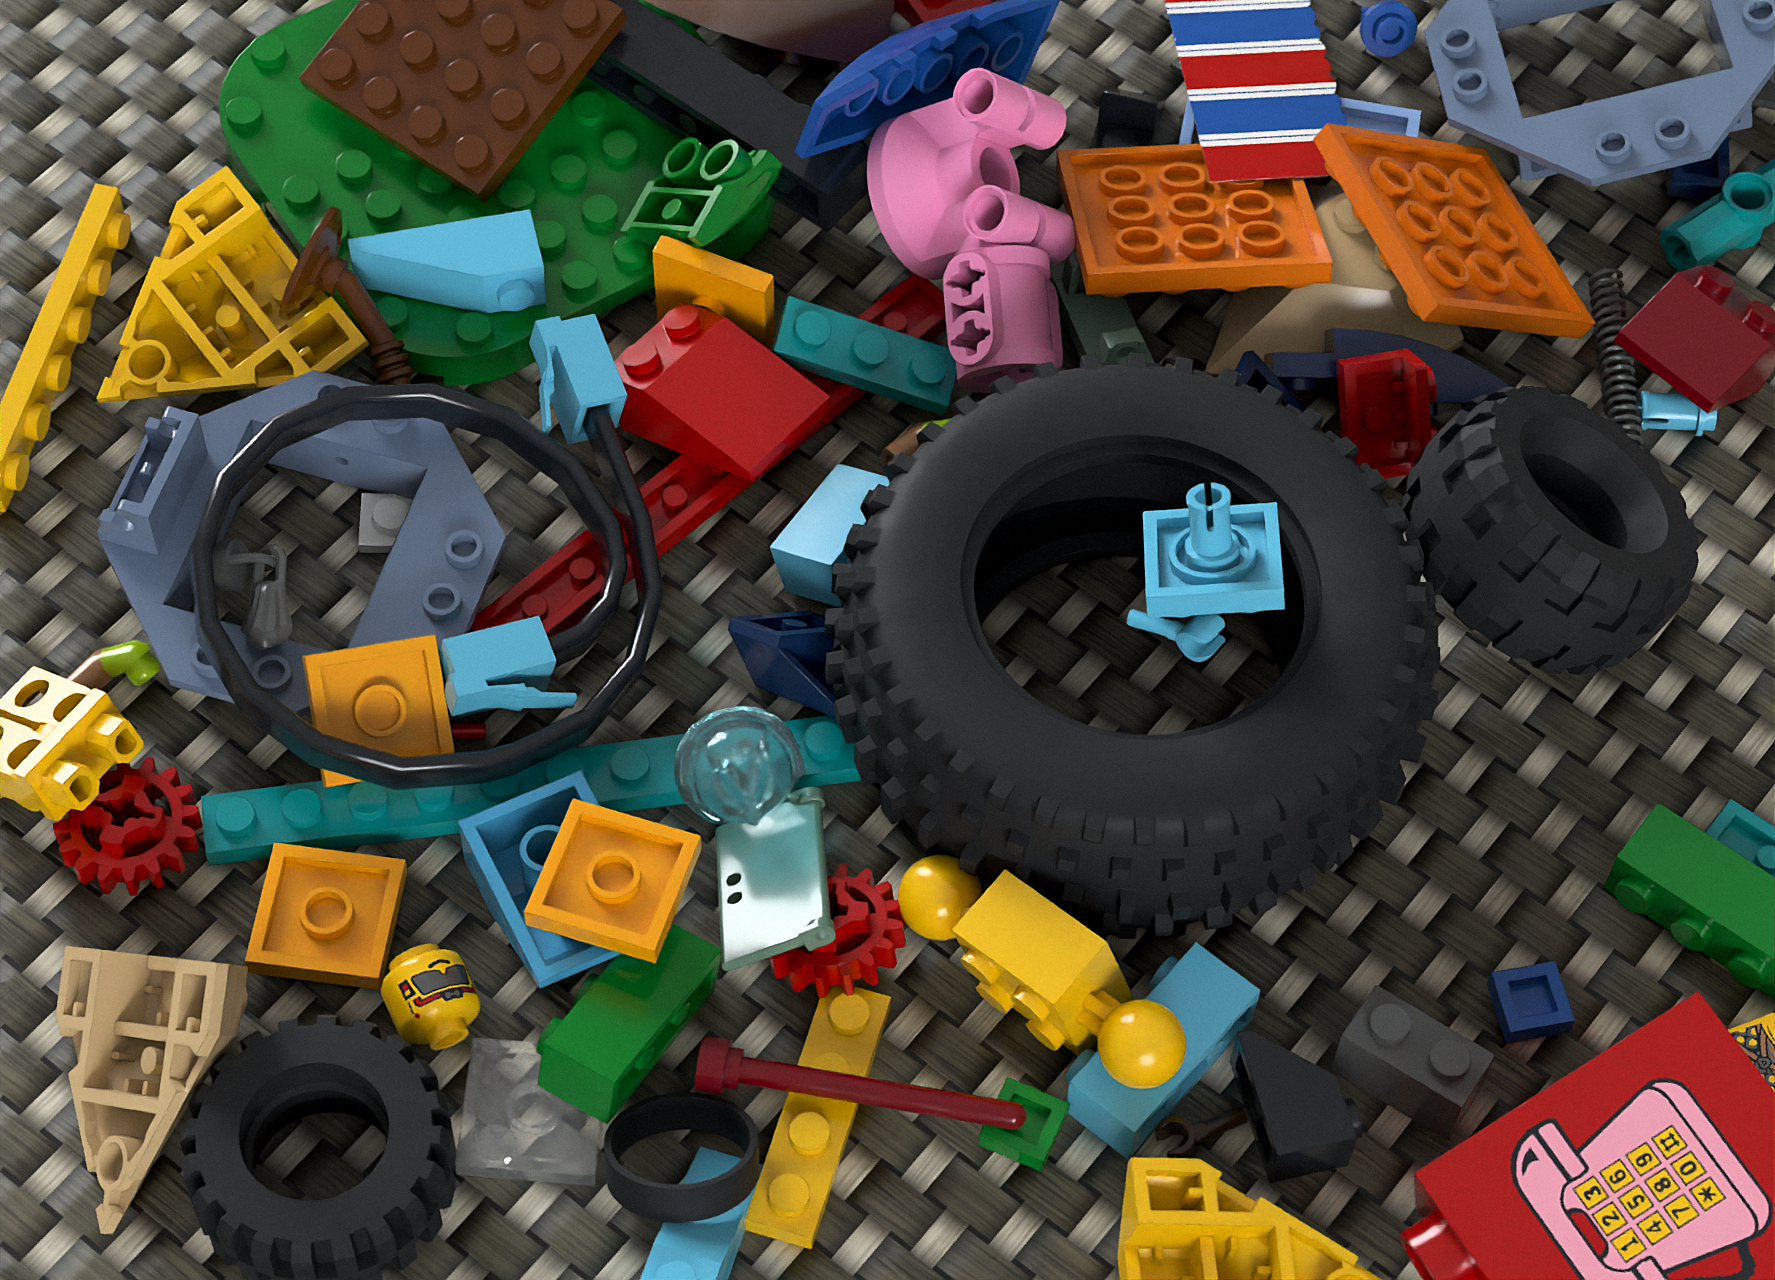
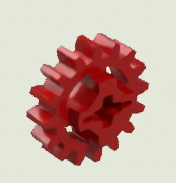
M148 756L141 763L139 769L131 768L130 763H117V770L106 771L99 779V795L83 811L71 808L59 822L53 823V830L57 842L60 844L58 848L63 863L66 867L74 866L80 883L85 885L98 876L97 879L102 893L109 895L117 882H122L126 884L130 896L138 894L140 881L149 879L158 889L163 887L162 871L166 868L183 873L186 866L181 851H198L199 842L195 830L203 827L199 807L195 806L197 802L191 784L181 785L178 771L173 766L158 775L154 758ZM156 799L169 808L172 813L171 817L165 816L162 807L154 805ZM85 833L91 834L94 843L101 844L100 852L93 849L87 843Z
M840 863L834 875L827 876L830 915L834 921L836 932L833 942L808 951L806 946L803 945L765 959L770 960L773 976L776 979L790 976L793 991L799 993L809 983L816 984L818 998H825L830 991L831 985H840L846 996L854 994L853 981L862 978L865 982L874 986L879 983L876 969L878 965L893 969L897 965L895 949L903 948L906 944L903 927L905 921L900 913L898 900H894L892 885L886 881L875 886L872 870L867 868L860 872L856 878L848 875L847 865Z

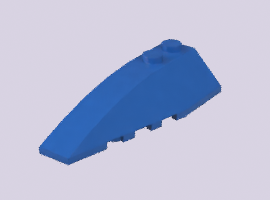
M1001 0L927 21L889 37L861 54L842 70L814 101L794 152L804 159L872 137L877 128L890 118L953 98L957 82L971 69L983 68L1023 85L1060 0Z

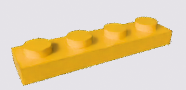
M831 985L827 996L819 1000L798 1065L868 1077L890 1011L891 997L855 986L854 994L846 996L840 985ZM788 1092L745 1218L746 1231L812 1249L859 1106L858 1103Z

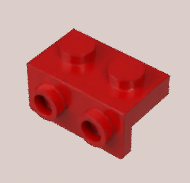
M1409 349L1336 360L1342 438L1347 436L1359 449L1355 462L1358 465L1367 463L1373 470L1377 469L1384 479L1409 475L1416 466L1414 461L1437 435V430L1434 425H1431L1429 403L1435 402L1437 397L1436 380L1432 368L1427 366L1422 359Z

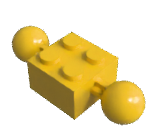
M928 856L914 863L906 871L898 889L900 913L905 923L915 933L927 939L944 941L956 938L965 953L960 959L961 963L980 981L976 986L978 993L998 1011L1007 1014L1011 1008H1014L1028 1019L1025 1024L1027 1029L1048 1048L1057 1051L1061 1045H1064L1079 1056L1086 1049H1091L1097 1042L1100 1061L1108 1074L1119 1083L1136 1089L1160 1086L1170 1080L1180 1069L1185 1058L1187 1045L1185 1031L1180 1020L1169 1008L1158 1002L1141 999L1133 1000L1134 997L1107 941L1006 869L984 893L978 876L973 877L959 868L960 860L953 856Z

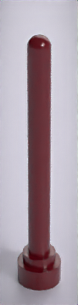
M705 1035L702 1039L696 1067L695 1090L723 1095L725 1088L738 1090L739 1084L1012 1130L1022 1127L1027 1119L1024 1106L1018 1102L744 1056V1049L732 1047V1040Z

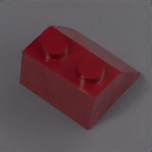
M1701 264L1676 273L1618 332L1613 341L1708 414L1758 393L1774 370L1775 310L1764 303L1752 302L1734 288V280L1724 271L1713 266Z

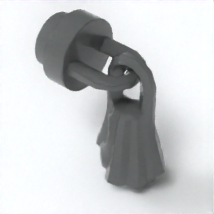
M240 539L217 541L212 554L215 587L218 586L224 592L244 590L249 585L252 574L250 600L240 631L246 635L248 642L258 650H270L274 646L287 642L289 635L292 633L293 623L286 598L287 556L285 549L276 544H268L258 552H249L244 542ZM276 569L275 580L264 581V572Z

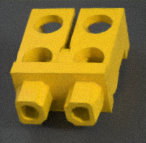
M33 666L0 699V799L2 797L12 799L30 811L38 812L41 810L46 818L59 822L71 808L83 811L99 795V779L114 763H129L144 748V741L131 723L122 716L106 692L95 688L91 690L83 685ZM40 691L43 695V698L37 703L28 707H22L25 700L33 693Z

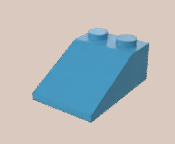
M581 770L458 821L464 861L490 913L540 989L622 954L526 925L525 908L572 799L600 806Z

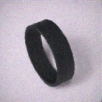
M676 1092L644 1099L622 1111L611 1122L604 1137L605 1172L608 1189L621 1206L644 1218L672 1223L695 1222L713 1218L742 1203L751 1194L758 1181L759 1148L755 1123L742 1108L717 1096L695 1092ZM686 1129L708 1131L724 1136L740 1146L746 1153L742 1160L727 1172L712 1179L691 1184H663L645 1180L630 1173L618 1162L619 1158L628 1148L646 1137L666 1131Z

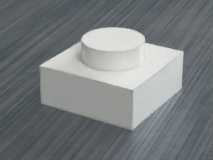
M362 493L358 542L359 553H390L413 500L395 494Z

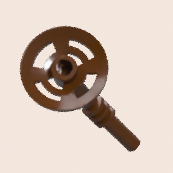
M332 206L316 226L293 270L281 301L279 317L287 321L309 305L321 290L332 295L338 291L373 346L368 353L370 358H377V361L373 364L374 371L382 372L377 377L379 384H412L409 376L414 373L413 367L405 366V363L410 359L409 355L400 351L405 347L404 341L396 339L356 272L348 269L349 262L338 257L343 229L342 211Z

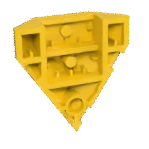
M226 165L176 202L169 220L172 226L160 256H154L120 339L119 345L122 349L110 378H104L96 399L99 403L276 386L312 370L331 374L369 346V343L333 297L328 298L323 290L319 292L309 305L287 321L279 317L281 301L298 259L271 227L260 206Z
M1131 1157L1128 1162L1117 1254L1120 1280H1383L1356 1263L1357 1255L1261 1196L1256 1202L1220 1180L1222 1172L1201 1159Z

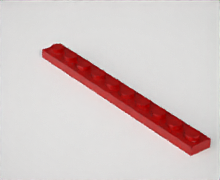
M913 273L857 318L931 342L947 329L944 292L928 279ZM793 367L831 397L833 407L757 478L750 481L682 454L639 487L651 516L658 558L868 391ZM614 507L612 510L617 516L618 520L620 521L617 511ZM622 526L628 561L624 586L634 578L628 539ZM588 529L579 534L477 614L469 633L540 616L547 637L550 638L577 624L598 601L604 581L599 548Z

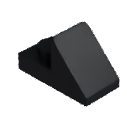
M1108 87L1102 90L1098 122L1089 149L1153 146L1166 99L1115 87Z

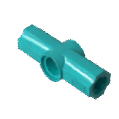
M1775 158L1754 172L1742 171L1730 175L1725 180L1719 194L1663 228L1659 242L1665 251L1666 260L1678 272L1701 264L1706 266L1733 248L1746 249L1754 246L1760 240L1764 228L1775 222Z

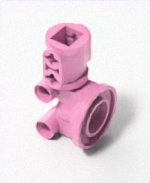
M975 68L966 72L957 82L953 98L890 118L883 122L874 133L869 146L867 183L875 218L893 253L909 270L918 276L930 280L943 279L947 339L950 354L957 361L958 386L966 391L991 393L990 384L994 380L1006 375L1011 380L1014 379L1018 384L1034 378V366L1051 361L1055 368L1062 367L1063 347L1058 295L1055 286L1049 280L1051 278L1050 264H1058L1071 254L1075 247L1074 221L1069 214L1020 196L1019 175L1013 156L1010 153L1011 148L1023 144L1037 150L1048 149L1055 145L1062 137L1066 128L1067 116L1063 105L1054 98L983 68Z

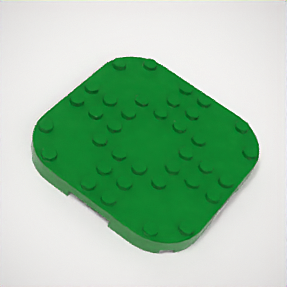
M333 0L278 25L263 35L256 37L229 68L223 81L219 98V117L228 160L237 178L260 206L266 218L271 216L275 218L300 255L316 226L332 206L342 211L343 229L338 257L349 262L348 269L352 270L348 239L530 209L544 265L546 304L529 306L520 311L506 310L485 314L366 289L396 339L404 341L405 347L400 351L401 353H408L410 359L405 363V366H412L414 372L443 376L444 385L478 384L505 377L536 362L529 344L536 320L559 316L561 321L590 314H595L597 317L655 288L652 254L655 246L630 240L620 230L648 181L664 174L663 163L666 156L683 139L586 76L579 82L484 204L305 89L298 79L360 0ZM637 0L660 16L673 19L685 32L708 45L687 19L658 8L645 0ZM766 193L743 219L715 240L699 248L733 261L738 260L761 239L768 229L776 199ZM323 291L328 298L331 296L333 297V299L337 302V304L341 307V309L345 312V314L349 317V319L353 322L357 329L366 338V340L369 343V346L363 349V351L369 356L368 351L373 346L371 345L363 330L359 326L358 322L354 318L353 314L351 313L350 309L341 297L340 293L336 291L332 295Z

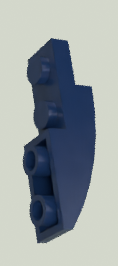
M1342 328L1325 330V353L1271 352L1264 354V363L1277 378H1280V382L1287 390H1317V379H1337L1336 360L1409 349L1422 359L1427 366H1430L1434 372L1437 397L1435 402L1429 403L1430 416L1438 415V404H1462V409L1472 399L1485 394L1489 396L1494 391L1510 387L1493 373L1450 351L1404 336L1370 330Z

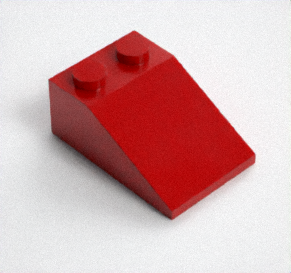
M683 301L667 312L663 319L637 342L625 349L622 355L614 361L628 395L619 419L622 430L750 481L757 478L833 407L831 397L727 317Z

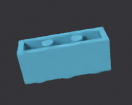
M1197 942L1180 960L1171 956L1160 966L1149 984V988L1152 991L1144 999L1158 1002L1169 1008L1178 1017L1184 1028L1187 1042L1186 1054L1177 1073L1164 1084L1154 1088L1136 1089L1127 1087L1108 1074L1100 1061L1098 1051L1095 1053L1092 1049L1088 1048L1078 1056L1065 1076V1081L1069 1084L1066 1102L1070 1103L1068 1114L1127 1160L1134 1155L1155 1131L1158 1123L1172 1112L1233 1043L1237 1032L1243 1031L1254 1017L1260 989Z

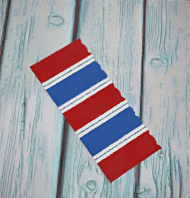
M1164 0L1210 182L1330 176L1325 168V159L1313 139L1327 123L1346 126L1347 118L1340 111L1342 106L1340 97L1334 93L1336 82L1329 75L1331 65L1324 58L1326 48L1319 41L1321 32L1318 26L1314 24L1316 15L1309 7L1311 0Z

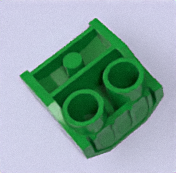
M693 137L686 138L670 150L663 163L664 174L648 181L620 231L630 240L651 246H656L661 235L671 237L697 248L705 246L727 232L747 215L777 180L783 164L768 150L760 149L758 152L756 150H752L751 153L746 152L734 140H724L715 145L711 150H708L698 139Z

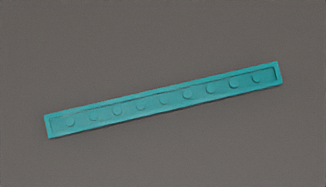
M827 715L570 748L513 776L483 784L393 790L366 781L324 787L321 780L201 796L205 853L208 865L212 866L270 858L274 842L334 850L460 833L458 821L580 770L599 805L618 812L860 781V775L854 763L855 743L846 744L837 719Z

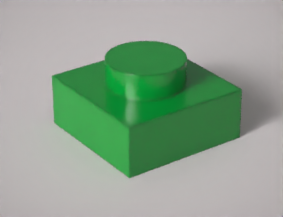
M1007 1077L997 1099L1014 1101L1023 1105L1027 1113L1026 1122L1022 1127L1014 1130L984 1125L979 1134L978 1145L1042 1172L1067 1119L1070 1103Z

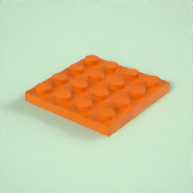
M1327 123L1314 137L1313 141L1325 159L1327 172L1341 185L1353 205V215L1367 228L1380 250L1379 257L1381 261L1395 274L1407 294V303L1410 309L1423 321L1581 339L1595 324L1592 316L1485 148Z
M1201 144L1056 150V173L1066 214H1069L1074 221L1075 250L1087 295L1100 294L1106 297H1121L1128 293L1157 291L1166 294H1182L1189 290L1218 288L1235 292L1243 291L1250 287L1280 285L1298 289L1307 287L1310 284L1331 283L1333 261L1303 177L1210 182Z

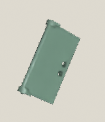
M806 787L789 793L788 802L715 829L720 944L722 949L721 964L723 970L732 971L803 945L806 946L808 951L828 945L835 939V924L830 915L822 817L825 798L820 788Z

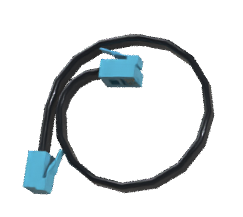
M595 314L561 321L559 316L535 321L529 344L541 376L539 401L542 430L510 407L431 383L350 386L271 418L217 473L191 546L189 572L198 643L242 715L311 766L393 790L483 784L510 777L586 741L639 680L645 665L664 594L651 516L616 431L628 395ZM550 403L553 405L568 445L586 440L589 441L620 521L578 456L548 435L551 428ZM427 418L499 440L556 482L563 490L599 548L604 578L599 599L577 625L550 638L547 637L540 616H535L443 639L439 659L445 699L452 717L458 715V718L497 708L520 712L522 708H574L577 700L576 693L546 692L554 668L582 656L613 620L628 570L622 526L628 539L639 603L624 661L582 710L518 741L483 751L398 756L321 733L257 684L220 623L218 615L212 554L230 501L279 450L347 421Z

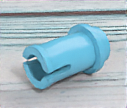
M1640 392V402L1638 403L1640 413L1638 417L1641 418L1639 427L1642 430H1692L1693 436H1702L1703 431L1715 430L1717 410L1707 414L1683 394Z

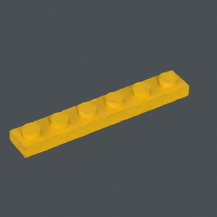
M95 183L1 400L0 512L6 513L14 491H21L26 484L30 467L29 456L36 440L42 441L48 432L51 417L50 406L56 392H63L67 387L71 374L72 354L77 343L83 344L86 341L91 327V310L97 295L104 296L107 292L111 279V262L117 249H124L128 242L131 218L129 214L124 213L119 188Z

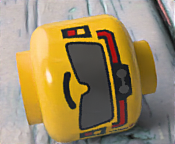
M430 943L413 947L395 957L390 962V972L383 980L381 995L396 1030L402 1039L417 1045L429 1043L432 1050L446 1049L465 1039L469 1033L467 1026L478 1016L481 999L459 954L451 950L440 949L437 944Z

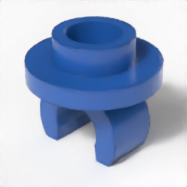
M1384 0L1372 7L1361 8L1360 37L1366 48L1373 54L1381 57L1395 56L1405 51L1414 41L1417 33V20L1406 4L1397 0Z

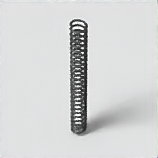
M1604 268L1595 272L1588 281L1591 298L1590 304L1592 307L1591 313L1595 321L1593 326L1595 327L1594 335L1596 336L1595 344L1598 355L1599 381L1602 385L1600 390L1603 395V412L1605 416H1608L1615 422L1634 419L1635 424L1620 426L1626 431L1635 429L1637 431L1636 434L1627 435L1632 440L1636 439L1638 441L1637 444L1641 447L1644 440L1640 437L1643 430L1639 427L1641 418L1638 417L1640 409L1637 407L1639 400L1635 397L1638 392L1637 388L1634 387L1636 379L1632 377L1635 374L1634 368L1631 367L1634 360L1628 352L1626 355L1605 356L1608 352L1618 353L1624 351V349L1619 345L1604 346L1606 343H1615L1613 340L1616 335L1607 338L1603 337L1605 333H1618L1629 322L1626 319L1628 312L1624 309L1627 303L1623 299L1626 295L1625 291L1622 290L1624 287V282L1621 280L1623 273L1615 268ZM1612 272L1617 274L1616 278L1607 277L1601 280L1595 279L1597 276L1604 273ZM1618 283V287H1606L1601 290L1597 289L1599 285L1609 286ZM1619 293V297L1612 296L1603 299L1598 298L1600 295H1613ZM1620 302L1621 304L1620 307L1609 306L1604 309L1599 308V306L1602 304L1611 305ZM1622 313L1621 316L1600 317L1602 314ZM1621 321L1623 322L1622 326L1614 325L1607 328L1601 327L1605 323L1615 324ZM1625 360L1628 361L1627 365L1619 364L1611 367L1606 366L1609 362L1616 363ZM1625 370H1629L1628 375L1618 374L1612 377L1608 376V373L1610 372H1622ZM1630 380V384L1609 385L1611 382ZM1631 390V394L1610 395L1614 391L1623 392ZM1630 399L1633 401L1632 404L1611 405L1615 401L1622 402ZM1634 410L1633 414L1612 415L1616 411Z

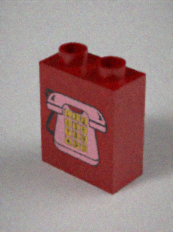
M1697 991L1414 1173L1415 1209L1422 1219L1398 1235L1408 1258L1422 1280H1775V1092L1700 992Z

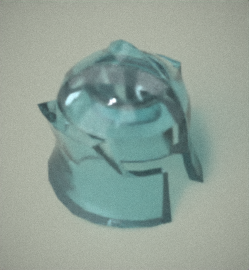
M748 706L721 709L705 715L691 725L680 740L674 759V781L681 798L693 812L719 826L727 823H747L757 827L762 819L771 815L783 803L789 801V793L795 791L799 778L805 773L800 745L792 731L777 716L761 708Z

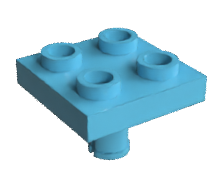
M1204 483L1192 487L1187 492L1186 504L1188 508L1143 511L1147 617L1183 618L1191 615L1235 612L1254 613L1265 610L1285 609L1277 502L1230 505L1231 494L1229 489L1224 485L1211 483L1212 506H1206Z

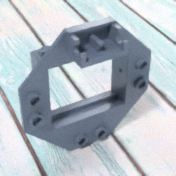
M1448 0L1424 30L1450 126L1512 152L1521 183L1561 173L1594 187L1710 159L1729 132L1752 127V102L1775 72V0H1698L1721 71L1524 119L1522 118L1497 31L1622 0Z
M312 370L202 416L168 406L164 411L162 420L153 417L148 418L144 426L146 434L108 510L103 509L99 517L100 527L97 534L106 557L171 686L234 703L198 643L195 615L189 612L193 604L189 572L190 550L217 473L271 418L344 387L372 385ZM427 418L347 421L283 448L268 462L269 464L371 492L395 494L413 500L348 648L434 634L436 635L438 653H440L443 639L469 633L505 548L507 538L443 423ZM250 481L230 501L217 541L224 539ZM220 621L257 684L300 717L311 713L302 656L327 652V650L292 640L274 646L270 650H258L248 642L246 635L240 631L241 626Z

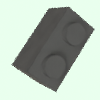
M1375 985L1342 1034L1331 1071L1449 1141L1480 1093L1495 1055L1385 989Z

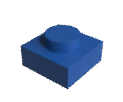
M1555 961L1491 972L1487 987L1506 1044L1569 1033L1571 1031L1575 1018Z

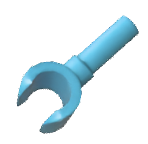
M1133 609L1130 610L1127 617V625L1163 635L1167 639L1176 641L1181 652L1195 662L1209 659L1225 642V638L1219 635V632L1225 627V622L1218 614L1194 615L1187 624L1174 619L1171 621L1161 617L1148 618L1147 613Z

